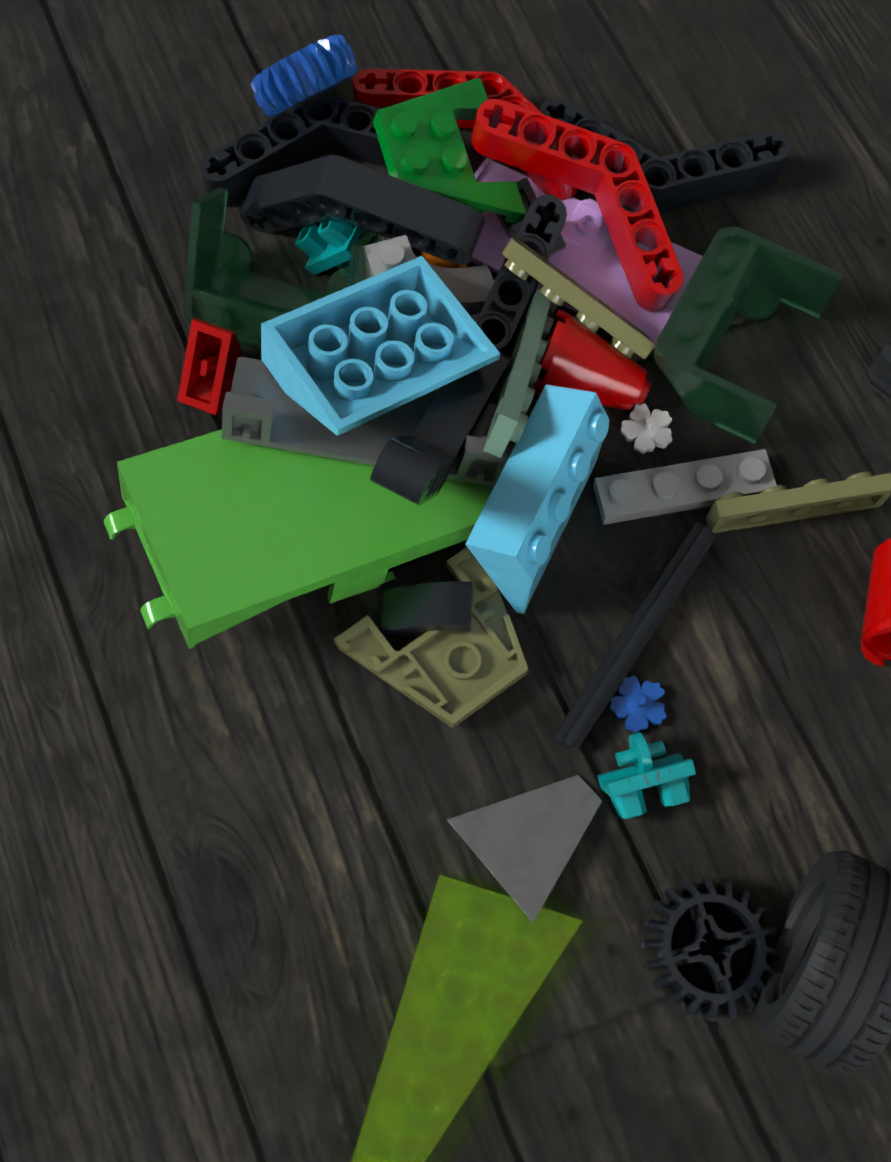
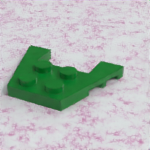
M481 78L465 81L377 110L373 124L390 176L470 206L480 214H483L484 211L505 215V221L513 224L523 220L526 211L516 181H476L456 120H475L478 108L483 102L488 100Z

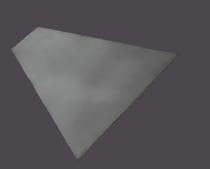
M579 775L447 819V821L533 923L602 800Z

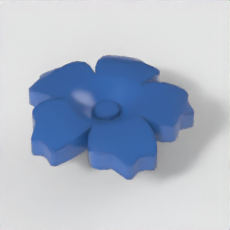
M635 676L625 677L622 685L618 688L620 696L611 698L609 709L615 713L617 719H623L627 716L625 729L633 733L646 730L648 722L659 726L662 720L667 717L664 712L665 705L657 702L665 691L660 687L659 682L651 683L650 681H645L640 686Z

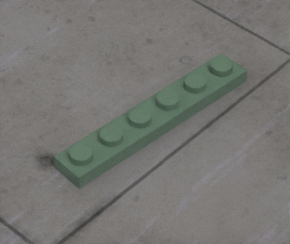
M539 281L526 306L511 356L512 360L506 372L483 451L499 458L502 457L509 440L518 443L528 419V416L525 414L535 393V390L532 388L541 370L542 365L539 363L548 343L546 338L554 319L552 316L557 307V304L540 292L544 285Z

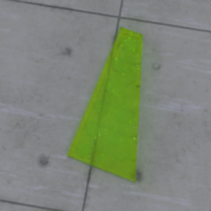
M439 874L352 1162L426 1161L583 920L541 908L535 921L532 923L511 897Z

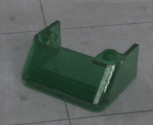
M218 188L192 201L183 306L185 319L190 326L192 319L198 318L236 332L239 344L260 350L261 323L366 280L364 246L377 243L380 238L379 234L369 231L353 244L349 267L338 269L330 277L327 293L251 272L253 254L249 244L238 235L224 232L227 189Z
M723 228L714 236L661 331L654 349L655 361L692 414L755 444L777 404L707 372L706 369L736 312L750 319L762 320L770 317L781 301L819 318L840 282L843 273L742 228Z

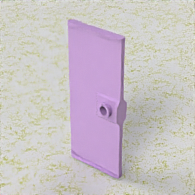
M489 158L481 164L474 174L477 182H517L527 177ZM527 177L537 198L541 195H546ZM574 197L561 200L567 211L566 222L560 233L566 247L550 255L548 261L652 337L655 343L653 349L668 356L673 351L674 345L685 325L714 281L721 264L671 242L683 272L682 286L666 308L658 312L646 311L637 304L598 203L590 198L582 201ZM484 211L482 216L485 219V224L471 262L477 265L488 264L490 271L498 274L505 259L502 251L510 239L496 214ZM637 243L641 249L650 251L646 245ZM566 301L562 304L577 313L579 312Z

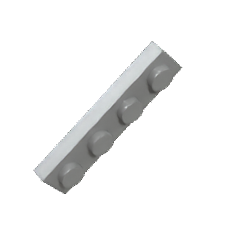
M766 449L595 478L593 484L603 525L713 506L718 498L729 493L741 492L744 496L760 494L769 487L777 486Z

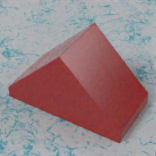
M198 318L192 319L177 401L213 415L220 413L226 391L231 392L237 359L243 357L236 332Z

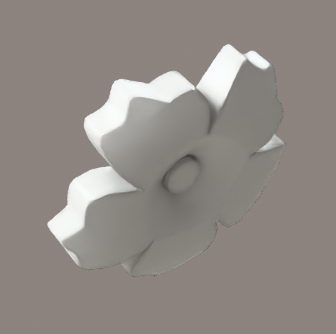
M636 404L634 411L629 415V420L622 421L620 432L628 442L635 440L633 449L642 454L654 451L655 446L665 449L673 440L671 429L667 428L672 421V417L669 416L668 411H660L658 409L653 410L650 416V411L646 404Z

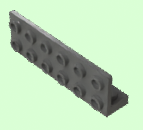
M239 357L236 363L231 392L226 391L222 415V439L375 466L382 450L391 437L412 436L437 393L429 392L337 436L283 391L262 360ZM489 403L472 435H467L459 458L447 479L495 486L514 449V444L508 443L501 458L483 451L497 404Z

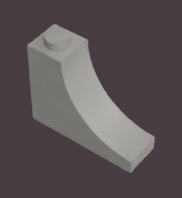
M407 235L364 246L367 279L418 258L411 249ZM429 264L469 315L480 312L494 282L488 264L466 268H445Z

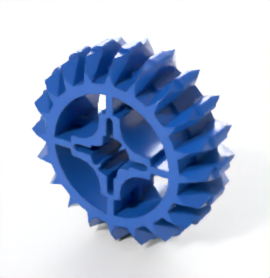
M335 34L325 39L322 38L313 44L311 43L307 47L274 63L269 68L263 70V72L257 74L250 85L255 93L254 97L259 107H262L266 116L274 117L297 103L303 102L316 94H324L356 74L358 66L350 44H347L343 35Z

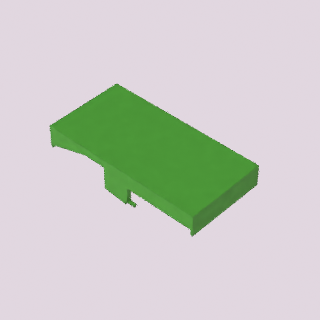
M440 388L433 390L431 392L437 393ZM221 429L118 461L117 467L121 495L126 507L108 514L104 519V525L111 540L121 531L127 529H135L161 587L164 596L147 602L140 609L147 628L151 629L160 620L176 618L187 646L191 649L195 647V644L286 600L330 585L327 599L331 604L379 588L381 584L396 579L393 571L388 572L389 568L468 540L494 487L446 479L437 496L418 506L370 481L374 468L373 465L222 439Z

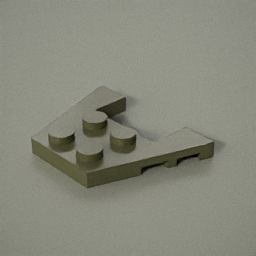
M468 547L448 559L446 567L457 581H472L471 632L427 631L400 651H395L367 615L334 638L335 645L340 651L452 728L524 677L529 670L498 587Z

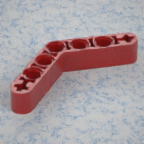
M364 69L359 71L353 78L354 101L382 109L465 81L481 78L488 100H504L543 114L503 75L495 72ZM456 120L458 128H473L475 120ZM527 140L531 144L539 145L533 140ZM568 154L573 159H579L573 154ZM521 169L546 195L549 194L558 197L560 200H566L573 197L578 190L569 185Z
M489 99L483 102L477 110L471 141L475 150L485 157L594 194L637 304L650 312H658L666 308L682 286L683 272L635 151L621 141L504 100ZM527 140H533L539 145L531 144ZM568 154H573L579 159H573ZM608 168H613L617 170L618 173H614L610 171ZM622 205L631 207L634 212L627 211ZM637 243L646 245L650 251L641 249Z

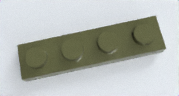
M512 236L502 251V255L508 258L504 265L511 272L523 280H526L531 275L544 286L540 292L558 306H562L565 301L579 311L575 317L583 325L594 332H597L600 327L613 336L610 343L627 357L631 358L634 353L643 359L648 356L655 347L652 337L516 236Z
M861 472L848 477L846 480L830 482L829 479L823 478L808 482L803 487L787 489L784 485L769 487L760 494L744 496L741 492L729 493L721 496L714 502L706 516L707 525L712 528L713 533H720L880 507L891 495V473L873 476L872 472Z

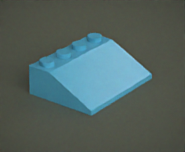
M423 256L261 323V360L290 398L337 436L499 360L500 352Z
M545 385L518 443H516L465 544L513 609L518 613H525L591 475L602 442L608 433L610 420L596 392Z

